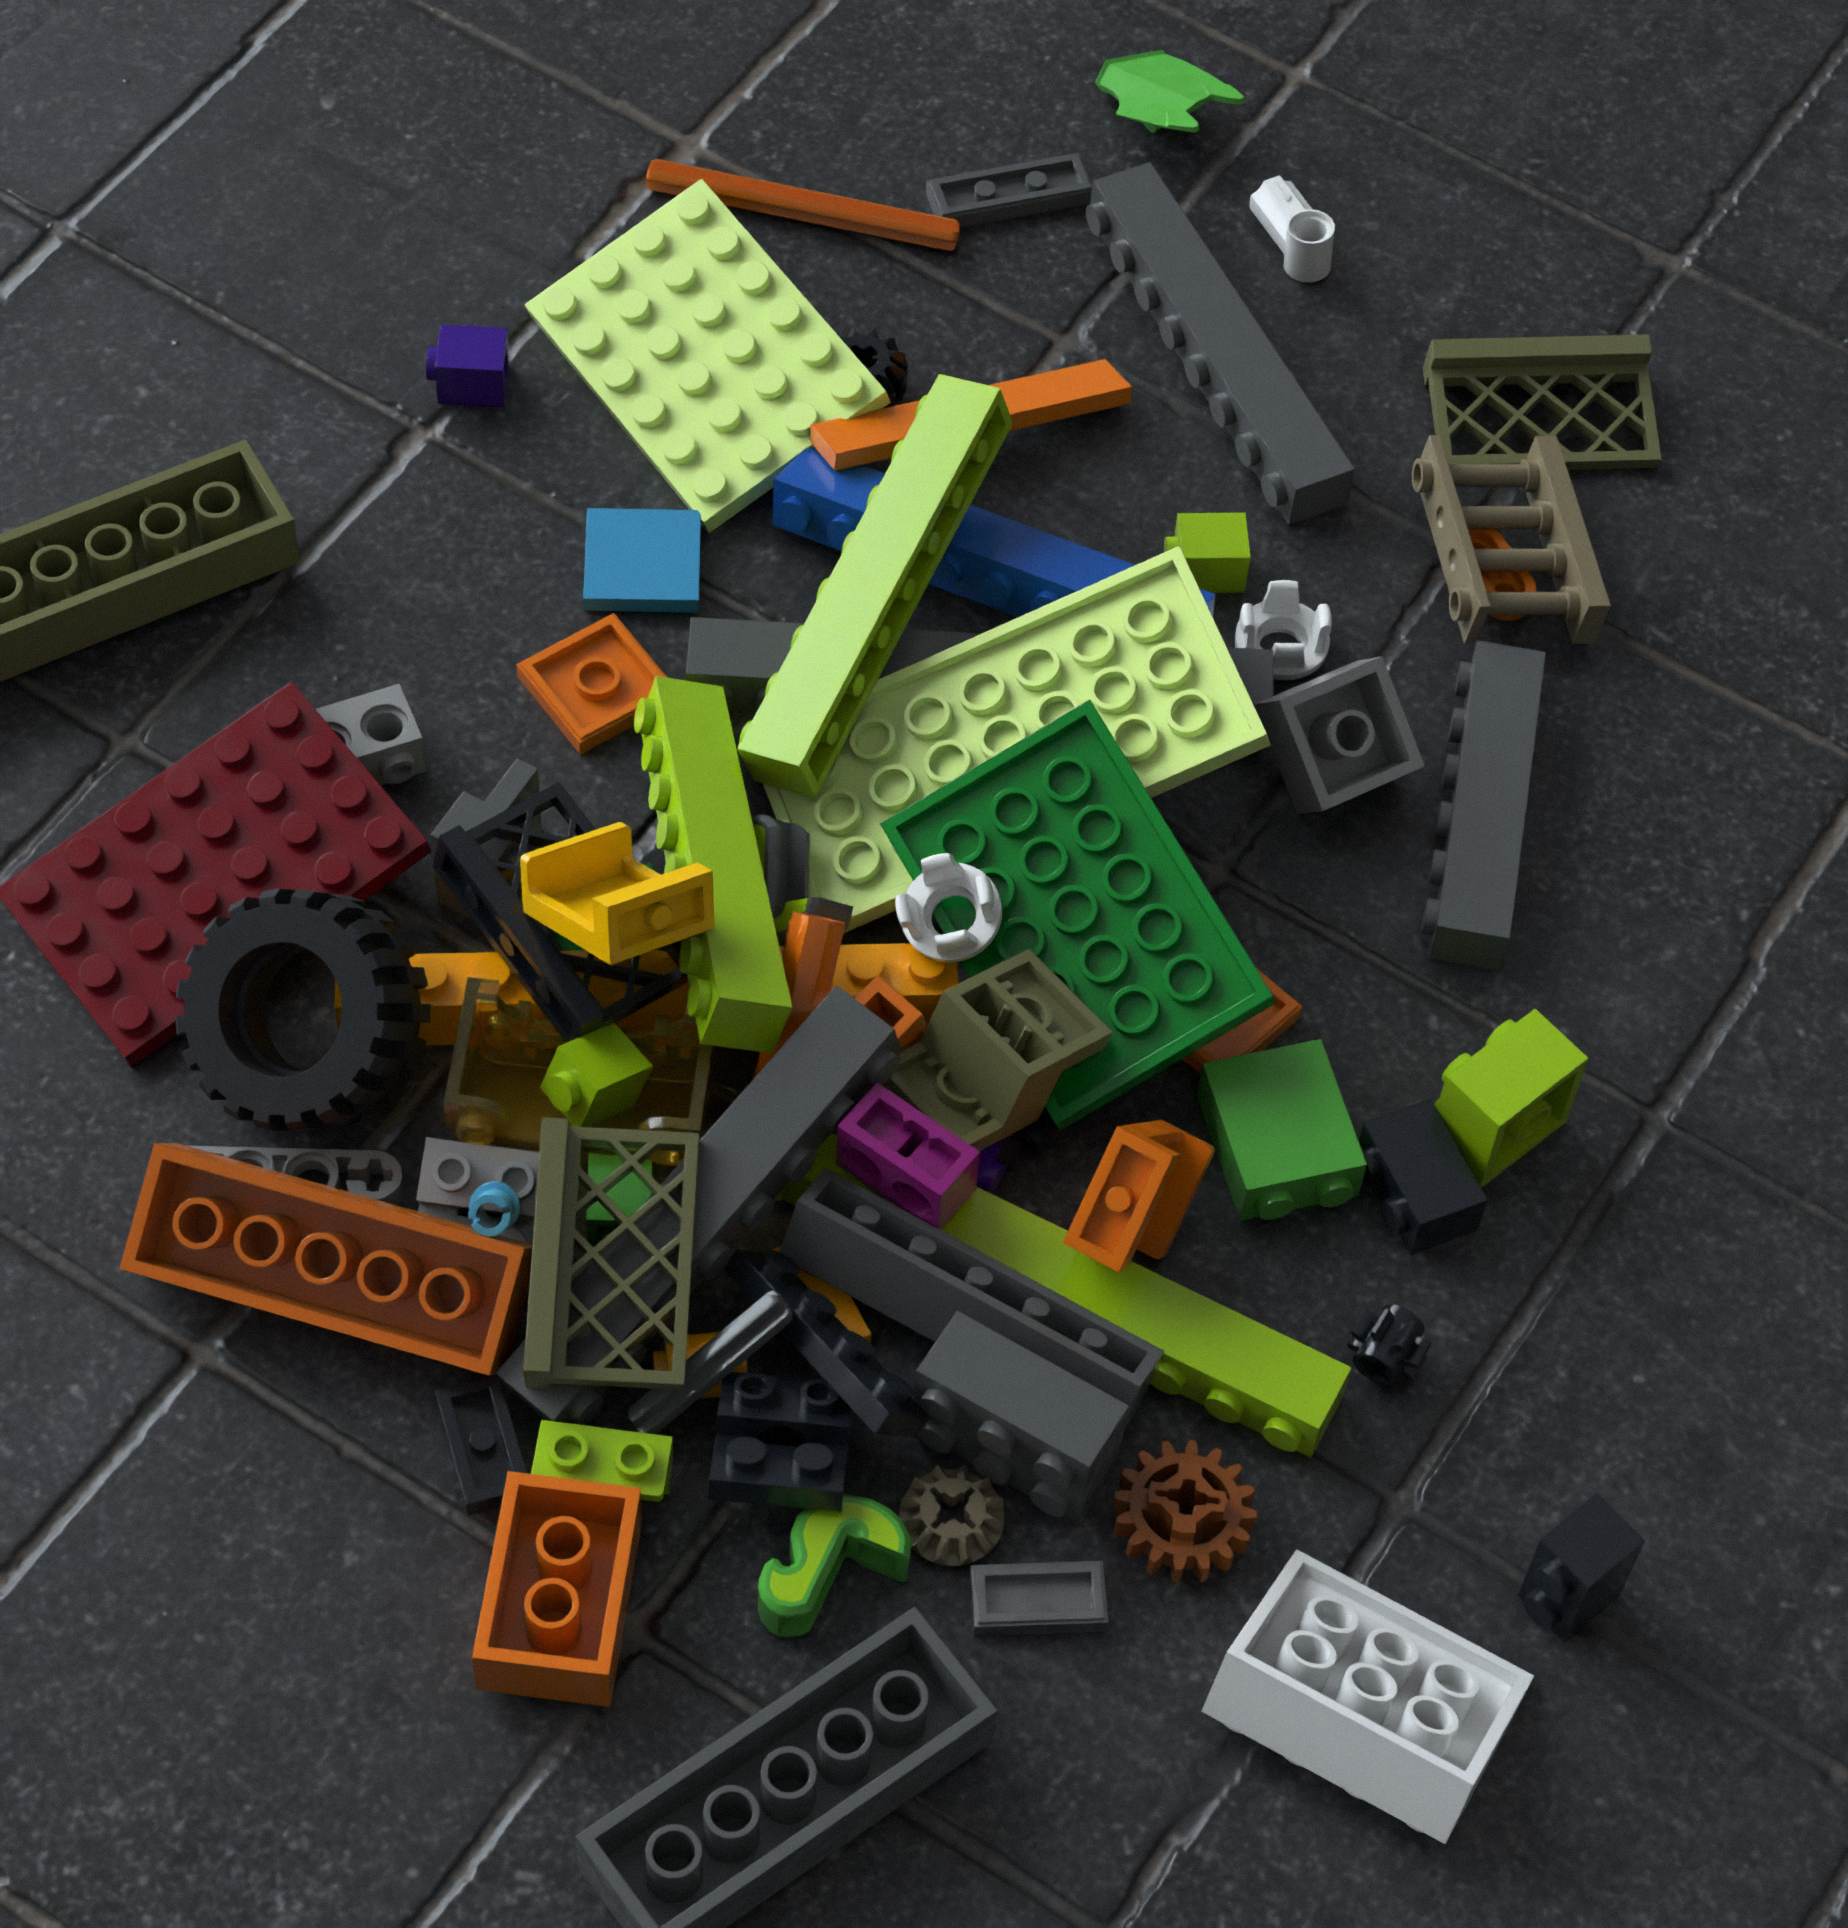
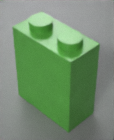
M1321 1039L1202 1064L1197 1098L1240 1221L1256 1217L1264 1220H1273L1289 1214L1293 1209L1317 1204L1323 1207H1334L1349 1201L1352 1197L1359 1196L1367 1163Z

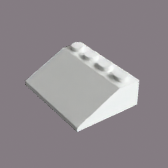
M1296 1549L1228 1649L1201 1712L1222 1722L1230 1730L1244 1734L1277 1752L1289 1762L1304 1767L1343 1788L1351 1796L1365 1800L1398 1818L1412 1829L1425 1833L1446 1844L1523 1700L1534 1675Z

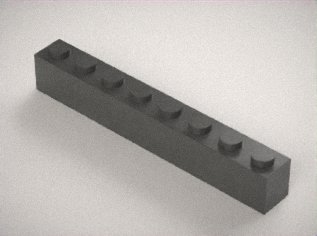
M1151 162L1093 180L1090 205L1086 207V218L1090 230L1095 236H1101L1109 248L1116 270L1121 274H1126L1134 287L1140 307L1144 311H1150L1159 325L1160 334L1166 347L1170 350L1174 349L1180 357L1190 384L1194 388H1200L1206 397L1216 424L1219 427H1225L1232 437L1242 464L1246 467H1251L1260 480L1262 491L1268 504L1271 507L1278 508L1288 525L1348 505L1355 468Z
M837 985L699 1141L690 1295L705 1278L711 1280L722 1272L732 1257L733 1250L731 1248L747 1229L754 1231L767 1220L775 1206L774 1198L789 1181L796 1183L808 1173L816 1160L817 1153L815 1151L831 1133L837 1135L838 1125L852 1111L867 1091L876 1083L883 1085L898 1067L899 1055L902 1049L894 1028ZM684 1159L660 1185L662 1188L684 1171ZM683 1187L671 1196L681 1208ZM652 1194L646 1202H648L655 1195ZM662 1204L636 1227L660 1251L680 1233L681 1223ZM627 1234L605 1252L602 1258L623 1280H626L647 1262L650 1256ZM679 1249L667 1259L677 1271ZM592 1263L572 1285L571 1292L590 1310L616 1287ZM658 1266L632 1290L656 1314L676 1297L677 1285ZM624 1296L597 1319L619 1344L647 1322ZM571 1306L569 1327L581 1318ZM675 1312L663 1322L668 1328L674 1326ZM588 1326L568 1343L566 1366L594 1367L612 1351ZM653 1330L628 1352L639 1366L646 1357L647 1344L658 1333L656 1330ZM524 1340L496 1372L497 1376L511 1393L544 1420L588 1425L601 1410L604 1404L603 1395L611 1386L553 1384L552 1390L527 1389L523 1373ZM621 1360L610 1367L628 1369Z

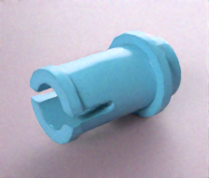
M498 1181L486 1182L477 1187L471 1195L468 1205V1218H471L474 1222L471 1224V1227L478 1234L487 1237L497 1236L512 1227L518 1219L521 1209L519 1197L515 1190L506 1183ZM494 1203L499 1208L504 1207V1213L501 1217H491L484 1211L483 1204Z

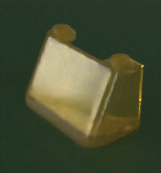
M468 977L443 1103L446 1125L456 1134L458 1139L466 1143L481 1145L496 1143L540 1148L542 1118L567 1119L560 1110L553 1106L548 1096L540 1088L558 1046L565 1044V1041L550 1021L532 1019L531 1001L519 1000L518 1008L516 1009L506 1004L499 997V980ZM687 1005L684 1017L669 1024V1016L656 1014L654 1031L620 1028L653 1065V1068L634 1107L590 1127L699 1133L700 1141L715 1080L718 1046L700 1044L696 1018L689 1016ZM581 1147L582 1153L617 1156L610 1147ZM625 1148L632 1156L640 1150L638 1148ZM657 1150L647 1159L661 1165H678L685 1158V1151Z

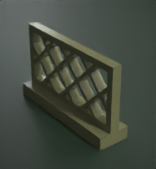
M1649 334L1432 339L1423 365L1424 385L1429 387L1434 431L1435 435H1440L1448 464H1520L1522 459L1527 458L1528 453H1516L1501 442L1515 427L1534 440L1535 436H1557L1558 438L1571 425L1593 442V444L1585 452H1571L1559 443L1567 470L1658 468L1662 459L1648 369V361L1652 354ZM1612 382H1635L1637 398L1628 408L1604 391ZM1572 383L1585 393L1586 396L1572 410L1550 393L1557 384ZM1503 385H1518L1532 397L1519 410H1516L1495 393ZM1464 386L1478 398L1462 412L1445 398L1444 387ZM1593 401L1617 418L1604 433L1580 416ZM1539 402L1563 419L1549 434L1526 417ZM1485 403L1508 420L1495 435H1492L1472 419ZM1638 409L1640 418L1634 414ZM1448 418L1453 421L1450 427L1448 424ZM1625 424L1643 438L1644 450L1626 451L1610 438ZM1461 428L1484 445L1476 455H1452L1450 439Z
M542 1118L523 1366L527 1389L552 1390L553 1384L684 1390L699 1133L569 1126L568 1119ZM581 1147H610L624 1163L597 1185L580 1167ZM625 1148H638L640 1150L632 1156ZM657 1150L685 1151L684 1171L664 1188L640 1165ZM633 1172L655 1196L628 1218L606 1193L629 1173ZM580 1182L589 1193L578 1201ZM683 1187L681 1208L671 1196ZM598 1201L620 1225L595 1247H592L576 1230V1218ZM663 1204L681 1224L680 1233L659 1251L636 1226ZM629 1234L650 1256V1259L626 1280H623L602 1258V1255L625 1235ZM576 1244L585 1255L573 1264L574 1246ZM679 1249L677 1271L667 1259ZM594 1263L616 1288L592 1309L588 1310L571 1292L572 1280ZM659 1266L677 1285L676 1297L655 1314L632 1289ZM624 1296L647 1322L619 1344L597 1319ZM570 1306L581 1317L571 1327H569ZM675 1312L673 1334L663 1322ZM588 1326L612 1351L594 1367L566 1366L568 1343ZM653 1330H656L673 1348L672 1371L643 1370L628 1352ZM621 1360L628 1369L610 1367Z

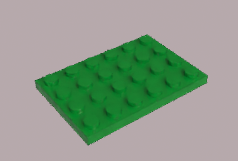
M1090 699L880 823L913 881L922 874V859L936 854L951 853L957 863L973 866L985 873L998 890L1002 902V921L995 938L976 956L960 961L970 978L1030 949L1113 1032L1105 1049L1062 1071L1045 1105L1060 1131L1276 1004L1269 988ZM951 896L942 900L936 906L933 916L943 933L947 934L964 929L968 930L974 924L976 910L968 899L961 896Z

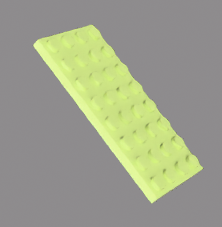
M1180 546L878 679L816 798L763 784L776 819L797 824L810 834L808 898L821 897L853 906L850 923L844 933L896 911V895L905 894L913 882L880 823L1089 699L1151 798L1271 746L1264 726Z

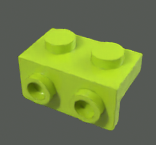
M541 1420L531 1474L641 1488V1500L659 1502L663 1499L664 1494L670 1495L673 1477V1437Z

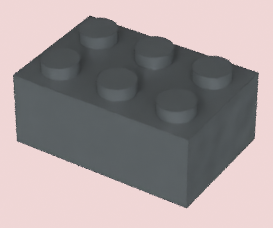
M956 1311L916 1370L914 1400L930 1416L918 1434V1437L924 1444L940 1453L952 1452L972 1463L975 1470L983 1478L989 1477L990 1482L994 1484L1005 1485L1007 1483L1030 1496L1034 1505L1046 1514L1054 1517H1062L1064 1515L1078 1524L1081 1523L1118 1465L1129 1405L959 1311Z

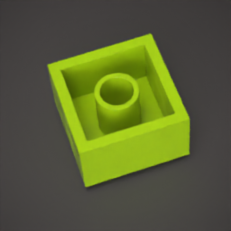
M1536 1008L1518 1022H1514L1512 1019L1503 1022L1490 1035L1485 1047L1473 1056L1469 1053H1463L1458 1056L1445 1069L1441 1077L1444 1085L1441 1095L1434 1105L1480 1188L1567 1122L1589 1059Z

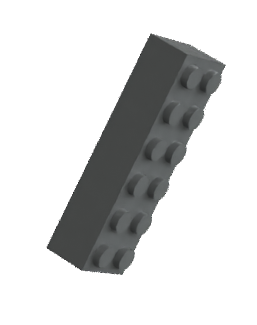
M913 1607L575 1836L577 1866L622 1928H726L992 1743L998 1710L918 1609Z

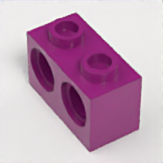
M876 1083L838 1125L836 1165L897 1207L940 1230L976 1191L980 1151L879 1083Z

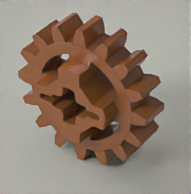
M1189 1440L1185 1453H1176L1171 1443L1164 1441L1162 1442L1158 1459H1155L1151 1454L1143 1450L1138 1453L1137 1471L1124 1468L1119 1483V1487L1122 1490L1115 1491L1112 1511L1120 1514L1116 1517L1114 1533L1115 1536H1131L1126 1549V1555L1129 1559L1138 1557L1143 1553L1149 1557L1146 1573L1153 1575L1162 1565L1171 1567L1172 1582L1179 1583L1184 1569H1193L1198 1580L1204 1582L1207 1581L1211 1563L1227 1572L1232 1566L1233 1552L1245 1554L1251 1537L1247 1531L1254 1530L1257 1518V1511L1249 1508L1252 1505L1255 1490L1253 1486H1237L1243 1470L1239 1463L1226 1469L1219 1465L1222 1454L1221 1449L1216 1447L1207 1457L1198 1455V1446L1195 1440ZM1179 1507L1189 1509V1515L1179 1513ZM1205 1539H1210V1541L1206 1543L1199 1544Z

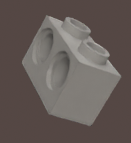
M400 684L316 709L380 785L387 783L399 784L409 780L416 774L426 772L423 737Z

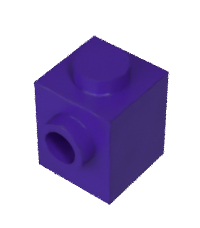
M440 324L437 347H428L426 356V378L430 381H436L438 404L505 407L510 366L507 328Z

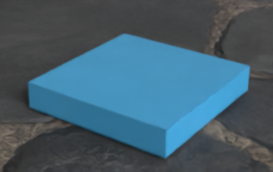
M587 508L583 590L584 611L699 613L701 514L699 511Z

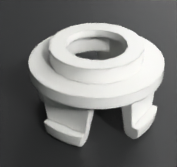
M1271 581L1267 586V592L1262 602L1254 606L1250 603L1243 604L1240 611V619L1236 626L1235 647L1263 649L1260 646V642L1265 636L1275 632L1287 633L1295 637L1299 643H1274L1271 649L1273 650V679L1295 680L1306 677L1315 672L1327 657L1330 645L1329 634L1332 628L1330 608L1328 604H1320L1315 612L1299 603L1298 582Z
M951 853L936 854L922 859V874L911 883L905 894L896 895L895 898L897 917L907 939L923 956L939 962H960L976 956L993 941L1000 928L1002 902L998 890L985 873L973 866L957 863ZM951 896H961L968 899L976 910L974 924L968 930L964 929L940 935L932 924V914L936 906L942 900Z

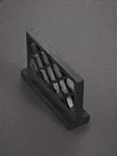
M558 782L466 832L461 825H458L441 834L438 839L433 868L565 1043L613 1022L617 1023L689 981L687 974L681 973L679 967L681 940L655 949L667 952L678 966L665 975L638 970L640 955L632 957L629 968L594 960L595 956L589 952L587 958L561 953L552 941L554 931L548 928L546 934L540 926L544 924L523 912V902L518 897L517 890L519 881L521 882L520 858L525 854L527 845L543 848L573 838L574 833L579 836L596 830L561 783ZM555 806L569 825L567 837L530 830L533 817ZM525 821L524 828L516 827ZM494 837L520 843L516 865L489 859L480 845ZM505 878L512 880L511 886L508 884ZM576 972L584 973L583 980H581ZM591 975L626 982L625 997L603 1009L588 989ZM635 984L643 986L640 989L633 992Z

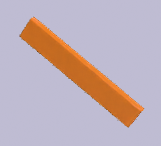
M1106 359L989 385L998 387L1002 391L1013 421L1009 431L1123 406L1131 403L1132 386ZM919 401L874 410L847 420L838 418L811 424L809 439L815 449L835 471L891 459L896 444L900 440H904L915 419Z

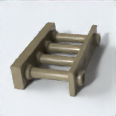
M1429 435L1421 458L1415 459L1413 463L1412 485L1414 491L1421 494L1450 594V617L1453 621H1458L1464 644L1476 643L1487 615H1559L1561 620L1566 621L1572 644H1594L1611 604L1557 436H1535L1527 458L1522 459L1520 464H1448L1440 435ZM1455 487H1519L1521 492H1526L1530 506H1461ZM1468 529H1532L1534 534H1539L1543 549H1474ZM1545 571L1548 577H1552L1556 592H1486L1481 572Z

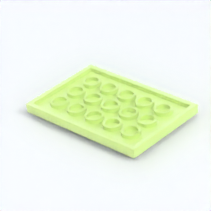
M703 179L694 183L524 304L531 318L688 509L699 511L701 514V524L708 533L774 487V478L804 449L814 447L809 439L811 424L838 418L847 420L874 410L883 409L891 403L887 391Z

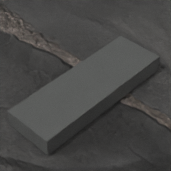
M1079 152L926 180V196L933 214L956 219L960 222V228L1088 205L1091 201L1092 182Z

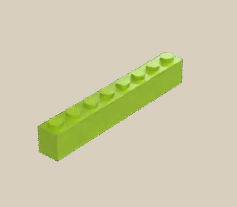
M939 374L929 393L920 399L915 419L904 440H900L896 444L892 453L891 464L882 481L871 490L862 518L855 531L850 532L846 536L842 546L841 557L830 577L824 579L819 586L816 603L804 625H800L796 629L791 641V649L779 672L774 673L770 677L766 686L765 697L753 720L748 721L741 731L737 750L753 781L816 798L1013 425L1000 388Z
M655 676L648 698H640L634 717V729L636 733H641L642 735L641 766L643 771H649L651 784L648 801L650 809L656 810L657 813L656 845L658 849L664 850L666 861L664 874L696 862L713 871L715 928L681 940L679 967L681 973L687 974L689 981L688 1014L696 1018L700 1044L773 1053L791 1012L792 1004L723 686Z

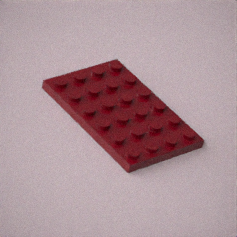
M291 681L0 885V901L132 1068L177 1036L175 1017L184 1016V999L176 998L179 979L188 980L192 967L185 964V960L192 945L206 944L208 939L203 935V929L216 916L231 918L228 912L230 905L245 897L259 898L263 891L275 889L332 892L333 894L347 895L364 901L432 851L426 838Z

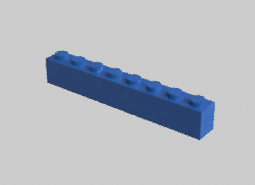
M814 447L804 449L774 478L772 525L842 551L846 536L850 532L855 531L866 510L871 490L880 484L885 473L863 465L835 471ZM970 505L929 584L1020 617L1135 565ZM1200 589L1213 617L1215 594Z

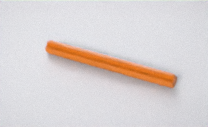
M661 159L652 160L647 170V188L655 192L678 196L694 183L703 179L723 204L728 207L949 252L955 250L959 241L960 222L956 219Z

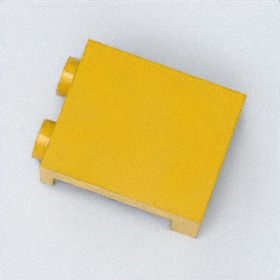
M617 822L525 853L520 858L523 912L609 965L715 928L713 871L696 862L662 875L634 859L632 854L631 828L622 822Z

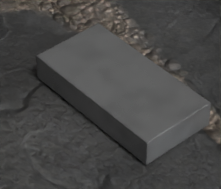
M1103 1561L970 1566L973 1636L1107 1631L1108 1613Z

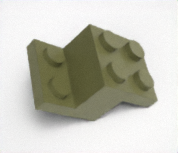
M1027 949L943 991L920 1042L902 1050L899 1055L898 1067L882 1086L978 1151H981L1037 1121L1062 1071L1105 1049L1113 1032L1030 949Z

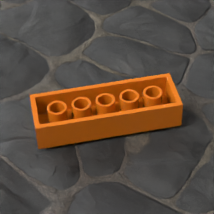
M154 1143L119 1269L490 1376L496 1374L512 1352L530 1286L533 1244L499 1234L490 1237L483 1236L473 1230L471 1226L182 1144Z

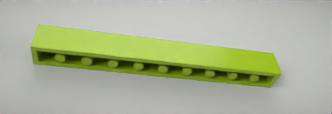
M833 1133L815 1151L817 1157L808 1173L796 1183L789 1181L774 1198V1201L784 1200L796 1206L798 1199L821 1172L827 1168L890 1202L836 1165L837 1135ZM976 1187V1191L942 1228V1231L1164 1350L1150 1383L1164 1393L1172 1395L1181 1394L1204 1405L1211 1415L1221 1421L1228 1423L1239 1422L1263 1434L1270 1444L1288 1452L1298 1451L1311 1458L1344 1397L1352 1367L1132 1261L1126 1271L1118 1273L1064 1244L1063 1241L1068 1230Z

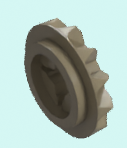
M965 1464L959 1469H943L937 1465L931 1473L920 1479L914 1477L910 1488L904 1497L901 1498L899 1518L903 1521L912 1540L911 1548L918 1555L939 1565L962 1566L980 1560L991 1552L998 1543L1004 1528L1003 1498H999L991 1485L989 1477L980 1478L971 1473ZM966 1499L968 1500L963 1517L968 1525L951 1519L946 1524L941 1523L936 1528L941 1515L939 1503L944 1502L946 1505L953 1507L959 1502L963 1503Z

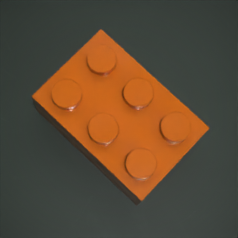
M512 1471L507 1472L472 1655L476 1690L611 1707L642 1526L641 1488Z

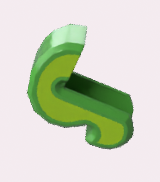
M845 1493L843 1494L842 1512L806 1508L797 1515L790 1533L791 1566H783L778 1559L772 1558L765 1563L759 1577L758 1612L761 1622L771 1633L779 1637L791 1638L810 1633L846 1557L857 1561L863 1567L897 1581L907 1582L912 1540L903 1521L890 1508L872 1499Z

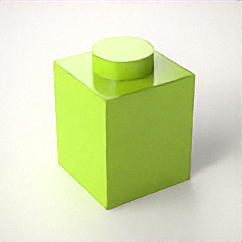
M1177 513L1174 536L1165 537L1164 552L1180 546L1200 589L1211 593H1245L1251 559L1246 513Z
M613 1022L558 1046L540 1088L548 1096L553 1106L560 1110L574 1127H590L634 1107L653 1065Z

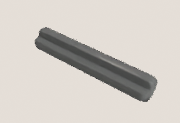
M774 1291L767 1292L686 1360L684 1390L652 1388L634 1403L628 1411V1417L633 1426L639 1432L648 1434L659 1433L791 1323L793 1313L788 1304Z

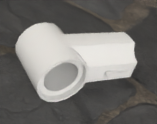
M1280 175L1263 181L1261 187L1250 197V209L1284 253L1283 267L1285 272L1291 278L1300 282L1310 283L1325 278L1331 271L1335 231L1333 219L1324 212L1313 210L1291 181L1283 180Z

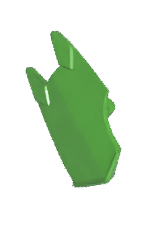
M1163 50L1107 59L1095 81L1100 91L1114 96L1119 101L1120 105L1116 116L1142 122L1152 133L1162 127L1186 132H1198L1200 130L1199 124L1190 113L1209 101L1237 105L1245 103L1244 96L1231 85L1223 83L1211 74L1186 61L1166 54Z

